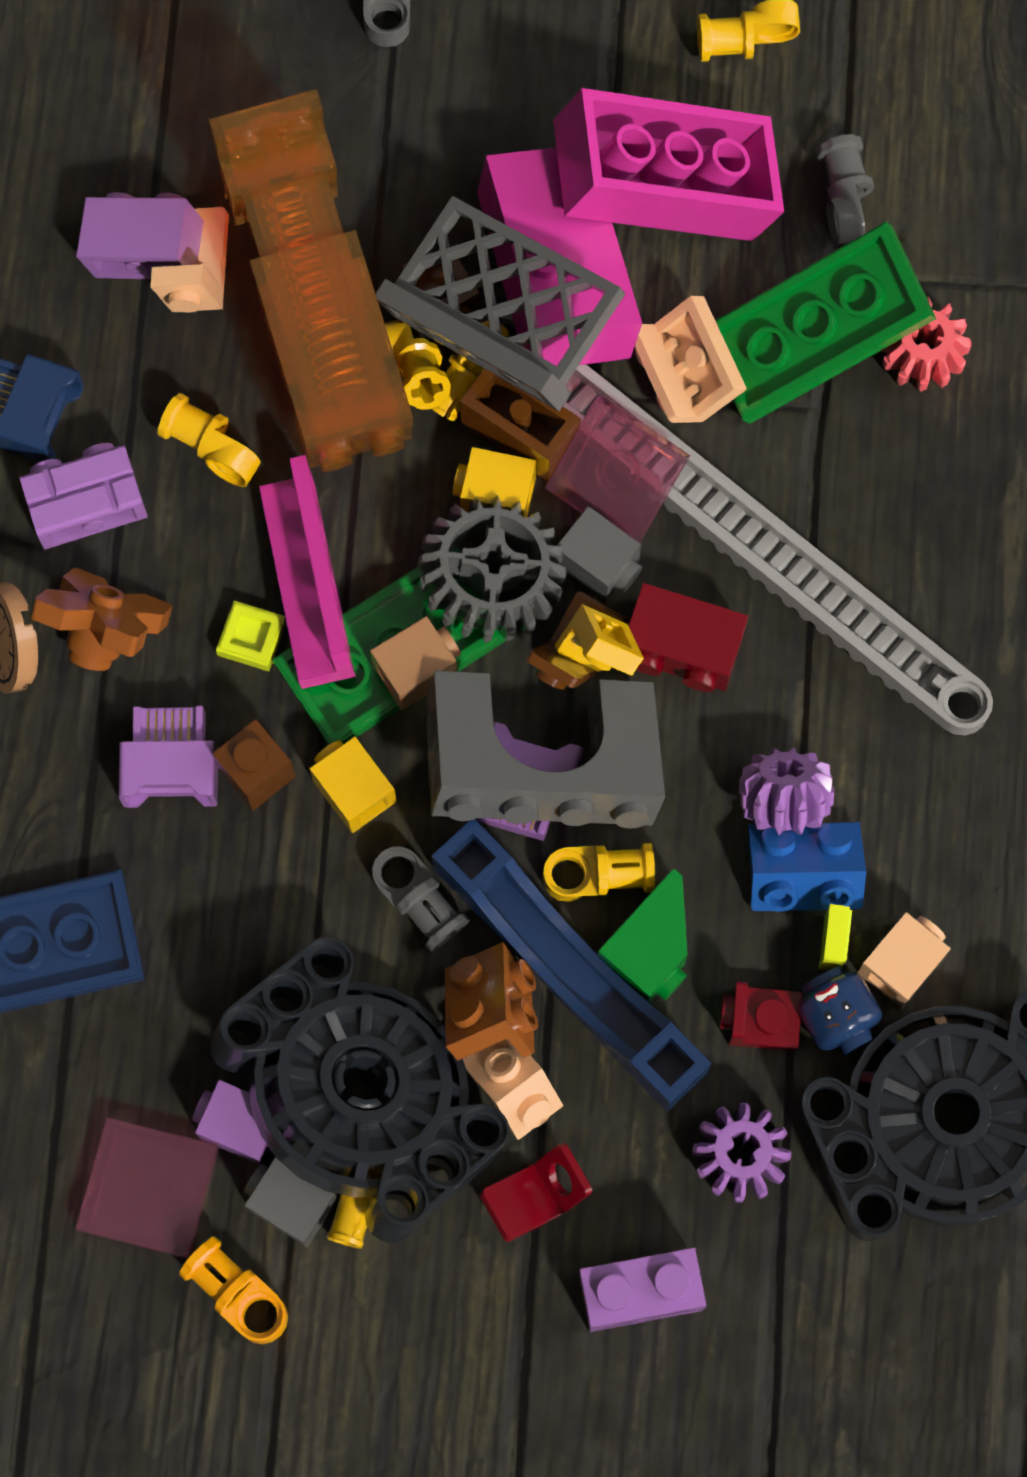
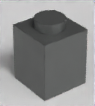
M589 506L557 545L563 547L561 551L563 560L559 565L566 567L568 575L605 602L610 599L617 589L625 593L642 570V566L638 564L641 544Z
M276 1157L270 1167L263 1163L260 1164L244 1189V1193L250 1196L245 1207L251 1213L308 1248L338 1200L335 1193L324 1191L297 1177Z

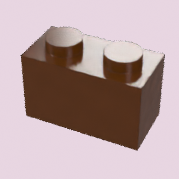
M485 369L460 400L462 425L506 454L536 460V474L547 482L551 481L580 442V417L565 407H562L558 412Z

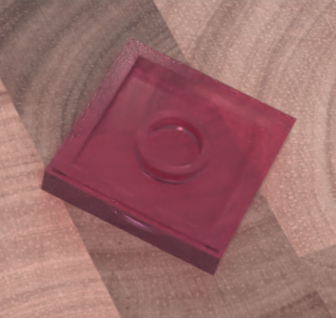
M604 396L595 398L545 489L581 514L589 506L640 543L691 455Z
M107 1118L76 1230L188 1259L219 1147L215 1144Z

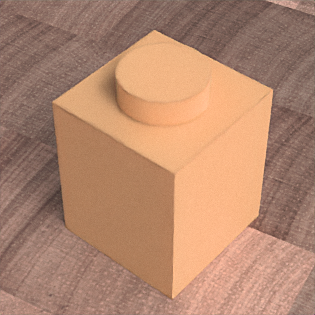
M906 912L865 960L858 973L902 1009L951 948L942 942L945 939V935L934 923L923 916H919L915 920Z

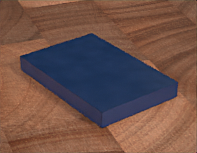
M121 869L0 897V1013L145 980L125 877Z

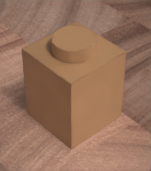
M427 616L370 650L373 668L401 711L427 695L434 671L457 672V661L455 658L461 655L458 646L447 629L442 627L436 631Z

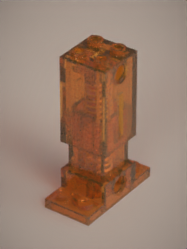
M317 89L209 119L220 182L225 198L228 199L235 226L247 223L257 258L250 260L253 284L309 467L312 468L320 465L323 472L333 471L352 464L353 455L372 450L374 456L378 457L403 449L405 447L403 441L412 438L413 415L356 230L343 232L333 198L338 197L337 167L324 128L323 108Z

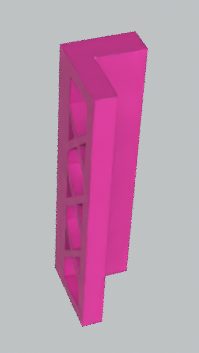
M306 455L290 458L293 479L259 486L298 681L302 689L356 677L316 486Z

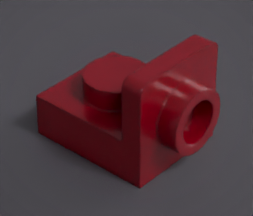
M736 981L733 996L723 995L721 1004L720 1029L730 1030L729 1046L797 1052L801 1018L797 1006L802 998V992L748 987V982Z

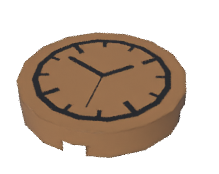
M0 582V691L6 694L28 689L26 688L27 684H32L37 674L38 645L33 625H24L21 614L22 611H28L26 599L15 585L9 582Z

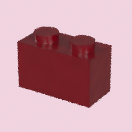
M643 583L629 624L633 637L644 657L636 671L652 676H660L663 671L682 677L683 684L701 692L710 693L714 691V688L726 691L749 616Z

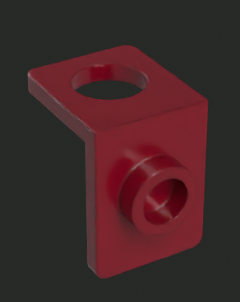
M561 1143L535 1164L486 1187L480 1192V1198L502 1238L506 1242H511L568 1212L592 1193V1187L568 1145ZM556 1163L560 1164L567 1171L572 1183L571 1192L565 1190L559 1183L555 1171Z

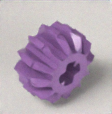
M795 747L789 752H780L772 748L769 756L753 755L751 764L743 767L742 776L739 779L741 807L743 808L744 818L755 820L757 829L763 830L771 827L776 829L778 835L785 830H793L797 834L802 835L805 826L811 828L821 827L823 817L830 815L831 806L834 804V788L832 787L830 765L818 762L816 753L801 755L797 753Z
M741 1103L737 1112V1121L735 1122L725 1107L717 1109L716 1117L722 1130L712 1123L702 1122L699 1128L700 1133L713 1143H696L693 1146L692 1153L698 1157L712 1159L702 1164L696 1173L699 1178H707L715 1172L718 1173L720 1177L713 1185L711 1190L713 1194L719 1196L729 1182L734 1184V1201L742 1203L746 1195V1184L749 1183L754 1194L759 1199H762L768 1194L767 1186L762 1176L777 1184L783 1181L785 1178L784 1173L770 1162H788L791 1159V1151L785 1148L772 1147L773 1144L784 1139L787 1132L784 1127L776 1128L769 1133L764 1130L771 1119V1112L764 1110L760 1113L756 1123L749 1121V1104ZM741 1139L743 1147L748 1141L755 1148L749 1159V1166H741V1159L736 1164L729 1159L728 1155L734 1147L733 1140Z

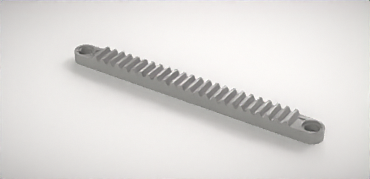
M511 314L499 317L501 324L510 325L515 329ZM578 365L565 385L571 394L563 407L581 418L580 436L587 446L595 447L603 459L611 460L618 471L631 476L633 482L638 487L643 486L646 488L654 500L662 501L666 509L671 513H677L685 525L693 526L698 531L700 537L713 542L716 549L720 553L729 555L736 566L744 567L752 579L760 580L765 585L767 591L780 596L787 607L795 608L803 620L811 621L815 625L819 633L827 634L831 637L834 645L847 650L854 661L862 662L870 674L879 676L886 687L898 691L906 703H913L942 728L952 734L965 736L977 732L984 726L992 711L993 698L990 689L982 680L588 365ZM957 692H967L973 695L979 705L978 714L969 719H960L954 716L948 706L949 697Z

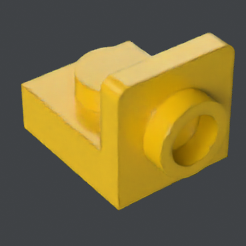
M583 604L555 644V648L560 656L598 672L602 670L609 671L613 667L632 676L644 659L628 624Z

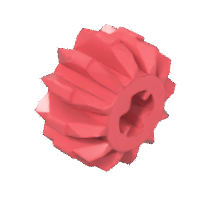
M928 296L927 300L932 308L933 304ZM950 303L941 307L939 312L933 310L937 318L936 320L881 350L887 353L882 363L884 370L900 369L897 377L899 386L907 383L911 377L917 379V387L920 392L927 389L930 378L943 388L949 383L950 373L960 374L966 364L963 356L969 353L971 341L969 338L962 336L967 327L965 319L949 320L952 312ZM919 340L921 344L916 345L915 342ZM932 344V345L934 346V348H933V349H930V348H929V345Z

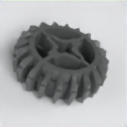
M498 495L492 500L490 508H484L475 496L472 501L470 500L468 513L455 504L450 508L449 520L438 517L432 527L434 534H427L423 539L421 548L425 554L419 556L417 569L424 573L419 582L421 592L432 593L427 603L430 611L446 608L442 617L444 627L452 625L456 620H459L463 623L461 628L463 638L468 637L472 633L473 628L482 630L481 636L485 643L492 640L494 630H500L503 638L509 642L515 636L516 626L526 634H529L535 628V618L542 621L547 620L552 611L550 604L558 603L563 592L558 584L563 583L566 577V567L559 565L563 560L561 553L563 547L551 545L556 536L554 527L538 530L541 521L539 512L531 514L528 518L521 516L520 500L512 506L511 511L501 509L502 502ZM485 537V542L477 548H463L462 553L453 552L459 545L468 540ZM505 541L515 545L524 554L513 551ZM488 565L495 566L496 574L489 573ZM459 585L472 588L479 599L465 592ZM521 585L532 586L529 591L514 600L498 602L500 594L507 590H520Z

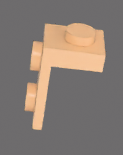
M223 207L195 209L204 221L197 264L152 267L151 288L172 312L189 313L223 309L229 214Z
M508 1039L463 1058L466 1071L488 1095L494 1107L504 1114L508 1120L510 1131L518 1140L532 1129L541 1126L553 1113L563 1107L562 1102L540 1065L531 1055L523 1058Z

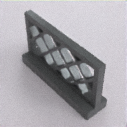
M452 196L395 284L385 279L374 295V298L394 318L559 412L571 394L565 385L626 293L614 283ZM460 216L473 223L475 239L450 247L448 234ZM484 229L493 234L485 236ZM508 242L513 244L517 262L491 270L487 249ZM478 252L481 273L455 281L452 260ZM526 252L533 255L534 257L527 259ZM442 264L445 285L423 291L415 286L425 269ZM549 265L555 267L559 285L532 293L529 272ZM519 275L523 297L496 304L493 283ZM568 275L577 280L569 282ZM483 287L487 308L468 314L460 312L458 294ZM592 288L604 294L593 312L575 317L571 295ZM448 298V304H449V305H447L446 303H444V302H442V301H440V300H441V299ZM561 298L565 320L538 328L535 306ZM525 310L528 332L508 338L502 336L499 317ZM489 321L490 328L481 323ZM567 333L570 347L558 365L555 366L543 358L541 341ZM531 344L532 352L525 349L523 346Z

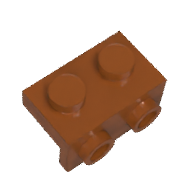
M503 942L473 956L464 957L455 964L445 968L446 1048L457 1061L506 1039L510 1041L523 1058L535 1053L534 1030L538 1028L537 1016L532 1006V991L536 989L535 977L524 959L517 960Z

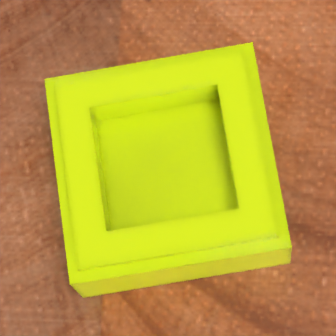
M233 601L216 649L217 655L270 671L273 663L272 659L275 657L287 623L286 617Z
M830 904L826 911L819 970L829 971L836 967L843 968L847 960L852 910H850L849 906Z

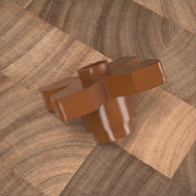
M73 568L62 577L59 590L46 589L36 597L31 619L58 630H69L66 645L69 648L68 658L70 661L85 669L104 671L111 667L112 660L117 659L120 654L133 657L144 646L147 633L159 634L166 628L173 605L147 594H123L119 589L109 586L105 578L79 568Z

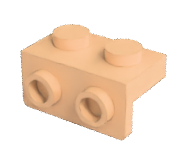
M690 296L655 324H642L635 344V354L639 363L645 368L657 394L656 400L660 409L670 422H703L747 390L704 296Z

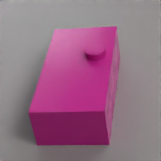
M581 88L553 120L564 216L753 241L784 213L770 116Z
M556 147L487 155L477 191L483 213L614 283L626 293L579 365L630 359L642 327V320L612 222L564 216ZM508 242L493 247L498 268L517 262L513 244ZM526 252L527 259L534 257L533 255ZM551 265L529 272L532 293L559 285L556 268ZM519 275L502 280L507 301L523 297ZM568 275L569 282L577 280ZM592 288L571 295L575 317L593 312L604 294ZM561 298L535 306L538 328L565 320ZM525 310L512 313L517 335L528 332ZM567 333L541 341L543 358L555 366L558 365L570 347ZM531 344L523 346L525 349L532 352Z

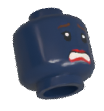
M836 967L817 976L801 987L804 996L798 1002L797 1010L819 1049L832 1050L840 1047L844 1056L874 1040L870 1030L879 1023L882 1012L865 980L859 973H844L841 967Z

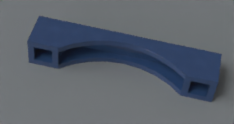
M475 819L470 820L432 855L434 871L519 959H524L533 974L666 1112L708 1074L711 1062L669 1019L634 991L586 944L545 899L514 859Z

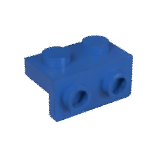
M860 822L822 823L821 827L818 828L805 826L802 835L797 834L793 830H785L778 835L774 828L770 827L760 830L757 829L756 824H748V850L751 871L750 902L753 911L827 910L830 904L849 906L850 909H860L863 907L866 865Z

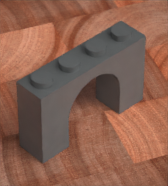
M434 671L425 699L431 816H446L457 821H470L476 818L506 819L516 824L528 823L533 820L558 821L569 826L604 823L617 824L622 828L629 829L653 825L665 799L654 682L599 679L588 707L592 759L574 770L546 772L519 762L500 743L493 724L489 673Z

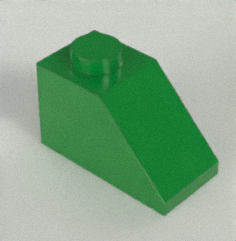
M673 869L598 952V956L649 1004L657 995L667 1000L687 977V974L681 970L685 965L688 955L682 875Z

